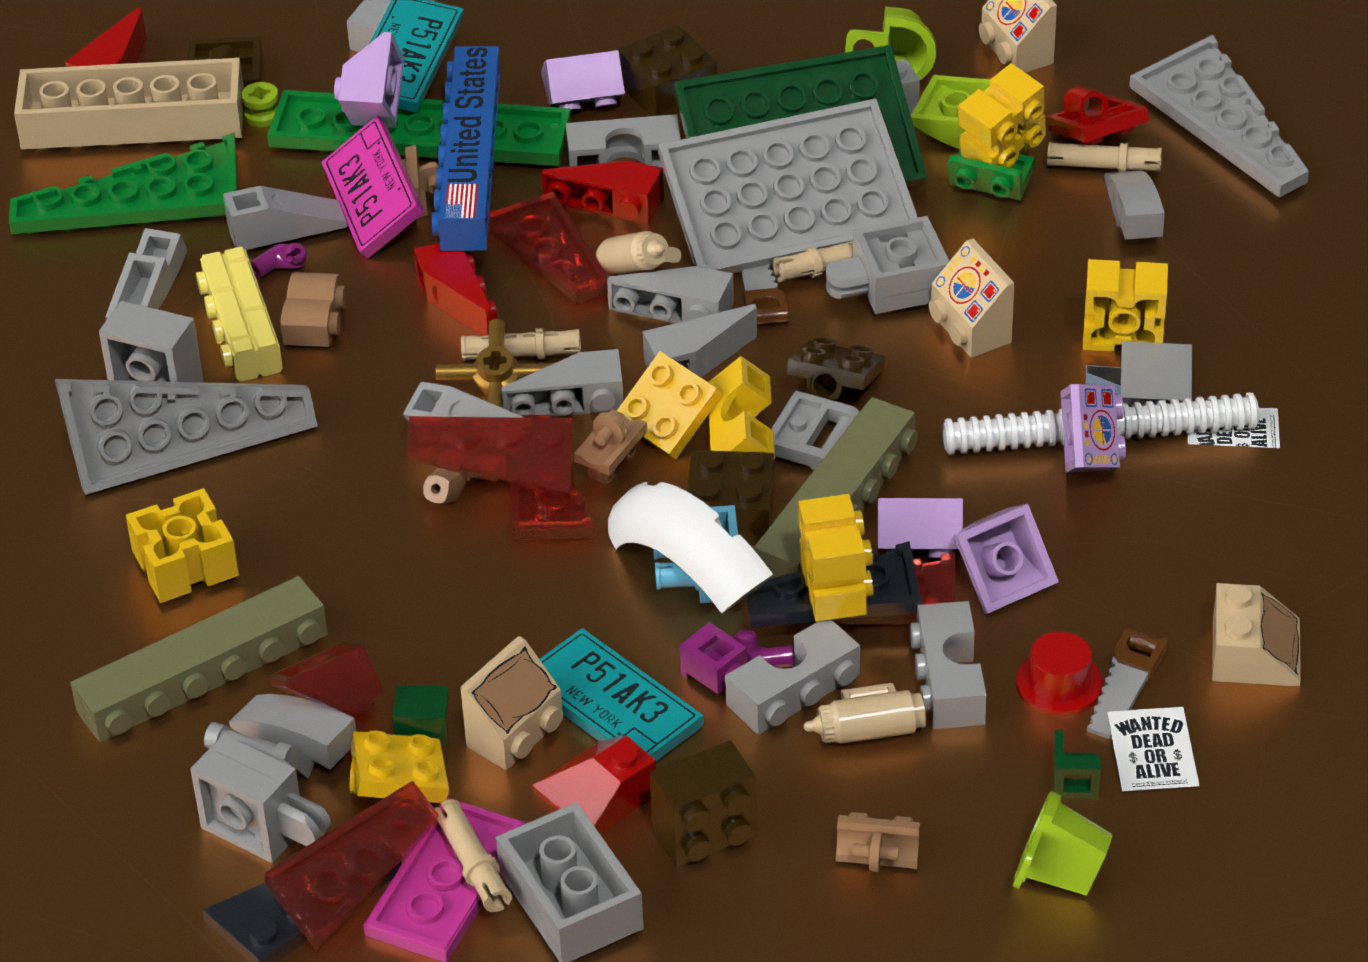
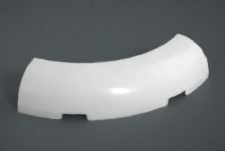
M643 482L631 488L612 507L608 518V533L615 550L625 543L632 542L657 550L683 569L702 588L721 613L761 588L773 575L760 556L741 535L731 537L722 528L719 514L697 497L677 486L665 482L650 486L647 482Z

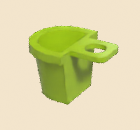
M885 6L882 32L852 29L847 33L845 52L854 51V44L861 39H866L872 42L874 47L892 45L895 60L907 59L919 80H922L933 68L936 59L935 38L930 29L923 24L920 17L912 10Z
M1051 790L1030 834L1012 886L1019 889L1021 883L1025 882L1026 878L1087 896L1106 857L1113 834L1060 802L1062 795Z

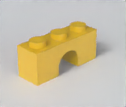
M740 356L708 382L723 393L709 413L710 448L714 451L774 453L775 459L773 430L756 419V416L772 403L770 376Z

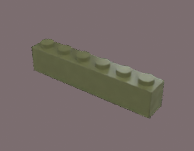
M874 397L870 398L755 545L754 551L773 573L769 579L794 572H799L803 575L800 564L799 538H801V532L799 528L798 501L849 494L854 511L861 510L862 512L868 503L872 504L876 500L884 481L895 475L903 456L906 453L910 454L915 448L918 440V431L915 430V412Z
M297 576L71 681L76 712L99 743L106 741L327 636L324 605L301 577Z

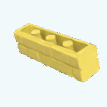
M237 247L225 250L224 254H221L219 251L202 255L200 259L202 271L196 272V280L200 295L208 294V296H204L208 319L216 318V320L212 321L215 340L217 344L223 342L225 344L220 345L225 369L233 367L236 379L240 382L258 378L259 374L264 377L281 373L283 366L280 345L246 249Z

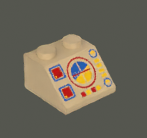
M988 0L982 7V23L979 24L980 37L997 54L1002 64L1008 66L1012 63L1025 73L1054 64L1057 5L1053 0Z
M974 238L969 239L932 282L931 301H929L930 314L935 322H940L948 331L952 341L957 346L960 345L971 358L1012 343L1014 282Z

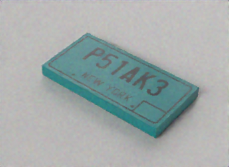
M391 0L370 43L382 33L392 32L405 58L399 109L418 112L464 18L463 8L429 0Z
M583 628L540 658L542 664L561 689L563 715L598 741L628 736L658 761L704 726L703 715Z

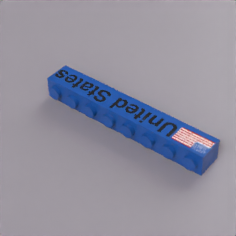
M499 46L455 47L454 61H447V82H445V103H443V124H441V146H439L438 152L439 167L436 170L437 190L434 191L435 212H432L433 236H440L441 251L487 250L501 80Z

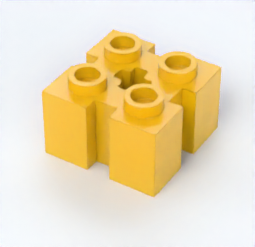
M1010 63L990 79V87L985 91L978 89L958 105L959 126L966 130L960 135L961 155L967 159L1010 168L1017 161L1020 150L1026 152L1031 147L1039 145L1046 136L1045 115H1043L1045 108L1044 86Z
M1088 259L1083 350L1114 352L1115 344L1122 345V341L1163 343L1168 263L1136 262V269H1120V261Z
M204 488L173 498L174 506L160 510L156 504L126 514L132 551L142 570H147L149 583L160 603L191 593V584L203 581L208 587L239 576L234 540L222 519L217 520L216 508Z
M849 494L798 501L799 528L801 532V538H799L800 564L806 586L809 588V598L815 621L867 615L866 597L873 596V583L869 570L866 571V566L873 565V555L870 540H862L861 537L864 536V521L861 510L854 511Z

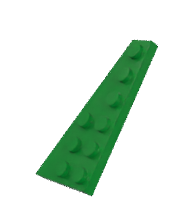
M235 133L222 136L223 142L205 147L203 142L191 145V152L173 157L171 154L163 153L111 169L112 175L96 180H93L91 175L78 179L79 185L61 190L58 187L52 186L11 198L9 212L11 234H32L43 231L226 216L223 194L238 191Z

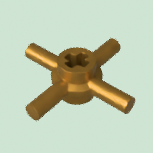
M493 319L489 322V346L479 353L473 364H436V380H473L482 393L487 396V402L503 408V386L552 364H518L510 351L504 348L505 322L500 319Z

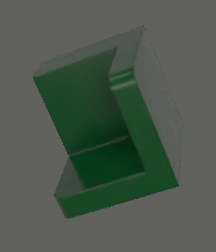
M397 685L392 717L394 734L403 736L426 735L430 738L440 739L441 747H447L449 741L447 726L449 688L441 685Z
M1055 730L1053 749L1054 792L1061 794V798L1099 799L1101 756H1098L1096 753L1064 752V730Z

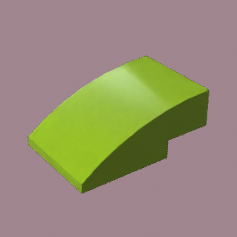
M933 75L911 113L913 126L945 144L960 149V135L966 130L959 126L958 105L978 89L985 91L990 87V79ZM1022 150L1019 151V154L1025 155L1026 153Z

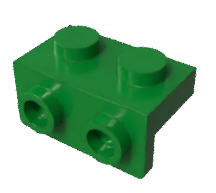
M961 148L957 156L951 155L947 162L950 185L1020 201L1035 168L1034 157L1019 154L1015 164L1007 168L964 158L961 155Z

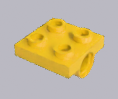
M659 351L617 411L623 413L625 418L629 420L647 422V432L643 435V438L674 459H677L723 393Z
M353 731L350 743L352 756L349 777L350 794H357V796L434 803H442L447 800L449 786L440 739L430 738L421 734L403 736L386 734L382 731Z

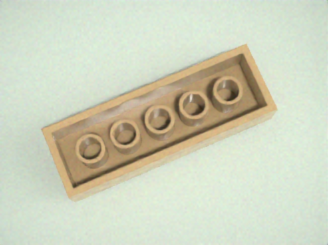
M240 58L20 69L14 112L21 149L42 150L56 147L79 148L94 145L116 146L132 143L153 144L169 141L223 140L222 136L235 133V138H242L244 104L242 103L241 92L244 86Z

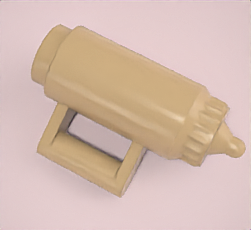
M651 231L607 238L596 251L598 266L610 275L652 270L659 265L677 263L681 259V252L678 248L668 247L667 241L663 236Z
M893 683L841 690V700H835L829 705L818 707L817 717L812 721L805 722L804 730L820 734L822 742H836L838 744L914 734L916 729L925 728L926 726L924 703L920 693L910 694L909 690L896 692Z

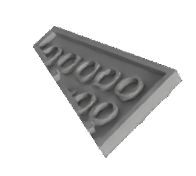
M1213 35L1130 76L1129 87L1279 198L1308 182V169L1291 145L1282 141L1279 136V128L1274 121H1268L1265 116V108L1244 78L1235 74L1231 68V60L1227 54H1221L1218 50V42Z
M55 379L81 487L85 495L318 427L311 393L306 385Z

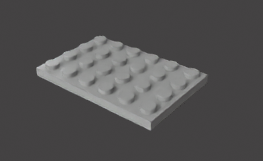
M877 99L659 144L658 154L694 266L737 273L745 269L769 264L773 265L774 258L805 252V249L809 247L820 249L853 241V230L918 218Z

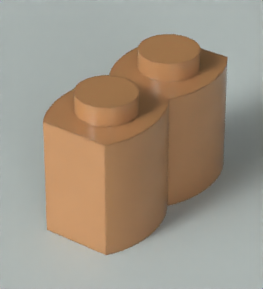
M293 272L291 274L287 299L283 305L280 322L283 345L330 347L333 335L339 336L341 330V314L339 309H345L347 303V288L340 285L339 274Z

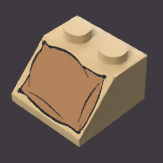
M1217 583L1213 614L1212 681L1300 687V618L1261 586Z
M520 636L515 638L460 687L466 747L504 770L510 768L519 758L526 757L533 746L547 733L553 732L563 720L560 687L527 641Z

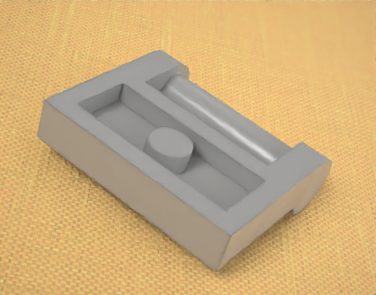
M795 390L772 427L775 456L808 465L814 471L860 411L850 405ZM828 420L836 422L822 448L812 446Z
M212 722L208 726L204 736L205 747L210 748L225 734L239 742H247L256 750L275 759L285 760L292 767L296 768L297 776L309 779L315 762L294 745L283 742L275 744L235 732L227 725Z

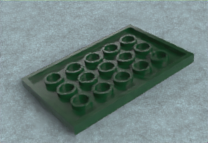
M892 45L674 82L673 89L686 138L877 99L907 187L926 184L928 177Z

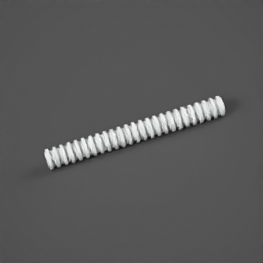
M1249 392L1246 393L1245 397L1238 393L1234 394L1233 398H1229L1228 395H1222L1220 399H1217L1215 396H1209L1208 400H1204L1203 397H1197L1195 401H1191L1190 398H1184L1183 402L1180 403L1177 399H1172L1169 404L1165 400H1159L1157 405H1154L1152 401H1147L1145 406H1141L1139 402H1134L1133 407L1123 403V419H1117L1118 436H1124L1125 440H1129L1131 435H1135L1137 439L1143 438L1144 434H1148L1152 438L1156 436V433H1160L1164 437L1168 436L1169 432H1173L1174 435H1180L1182 431H1185L1187 434H1193L1194 430L1197 429L1199 433H1205L1209 428L1212 432H1218L1221 427L1225 431H1230L1232 426H1235L1237 430H1243L1244 425H1248L1250 429H1255L1259 422L1258 401L1254 394ZM1059 409L1058 413L1046 410L1045 414L1034 411L1030 416H1028L1027 412H1021L1018 417L1014 413H1009L1006 418H1003L1001 414H996L995 419H990L989 415H984L982 420H978L976 416H971L970 421H965L963 417H959L957 422H952L951 418H947L945 423H943L944 448L949 455H954L955 450H960L961 454H966L968 449H972L974 453H979L980 448H985L987 452H990L993 447H997L999 451L1005 450V446H1010L1014 450L1018 448V445H1023L1024 448H1030L1031 444H1035L1036 447H1042L1043 443L1055 446L1056 442L1059 441L1064 445L1062 409Z

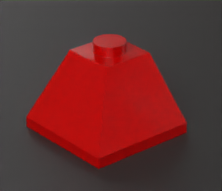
M628 736L602 740L532 784V789L555 811L578 802L600 834L651 800L650 771L656 769V760Z

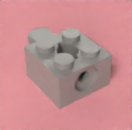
M928 216L853 230V258L828 263L826 267V289L836 299L866 294L875 314L929 304V301H931L932 282L949 263V259Z
M223 734L190 768L201 828L271 863L281 855L293 840L312 848L320 839V836L331 827V820L326 810L322 806L300 796L296 768L283 759H275L256 750L247 742H239Z

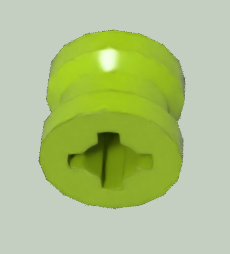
M267 82L249 84L241 92L242 103L246 106L244 109L245 121L254 127H268L272 123L278 106V90L273 84Z

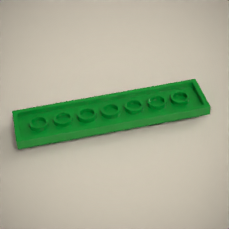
M283 90L267 134L269 147L335 151L364 126L351 124L346 113L342 112L341 105L335 99L334 93ZM424 99L417 113L398 108L396 128H388L400 156H405V147L416 145L418 157L439 158L441 124H443V103H445V100ZM499 104L494 162L560 166L567 139L566 123H571V108Z

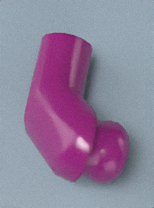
M298 243L277 244L250 263L255 277L261 278L273 269L295 270L300 268L306 261L307 252Z
M751 630L738 631L734 635V639L747 647V662L760 655L774 667H793L791 645L764 648L756 643L757 636Z

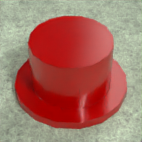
M1057 631L1039 637L1032 645L1031 657L1023 662L1017 672L1016 688L1020 698L1036 711L1046 715L1062 717L1080 714L1094 706L1098 697L1101 696L1103 678L1098 666L1091 661L1092 652L1088 643L1080 636L1070 632Z

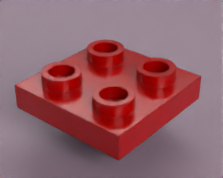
M1082 86L1073 87L1065 94L1063 100L1064 111L1046 116L1049 131L1064 135L1066 139L1082 141L1084 145L1100 143L1104 141V136L1112 133H1131L1136 130L1137 125L1149 122L1147 107L1113 96L1106 97L1101 92ZM1089 99L1088 108L1084 111L1085 103Z

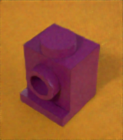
M711 622L680 644L681 675L686 679L692 676L716 694H719L726 688L725 675L747 663V647Z

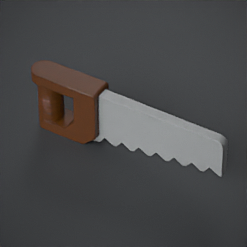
M770 264L741 270L744 285L745 306L756 305L757 325L789 322L785 293L778 289L773 271L770 270Z
M1125 628L1113 649L1112 668L1109 669V677L1105 678V686L1102 687L1101 696L1098 697V705L1094 707L1095 714L1091 716V724L1087 726V732L1112 739L1107 712L1131 710L1146 681H1151L1170 644L1169 638L1162 636L1159 639ZM1129 647L1151 654V656L1147 657L1139 653L1130 651Z

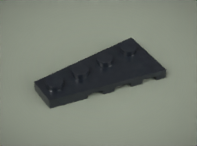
M910 541L895 545V551L878 555L876 550L872 551L873 565L866 566V571L869 570L873 583V596L866 597L867 615L832 620L917 613V606L922 605V598ZM799 572L768 579L761 588L746 597L751 628L816 622L809 598V588L806 586L804 576Z
M371 836L203 909L204 921L248 961L277 962L390 882L401 867L402 860Z

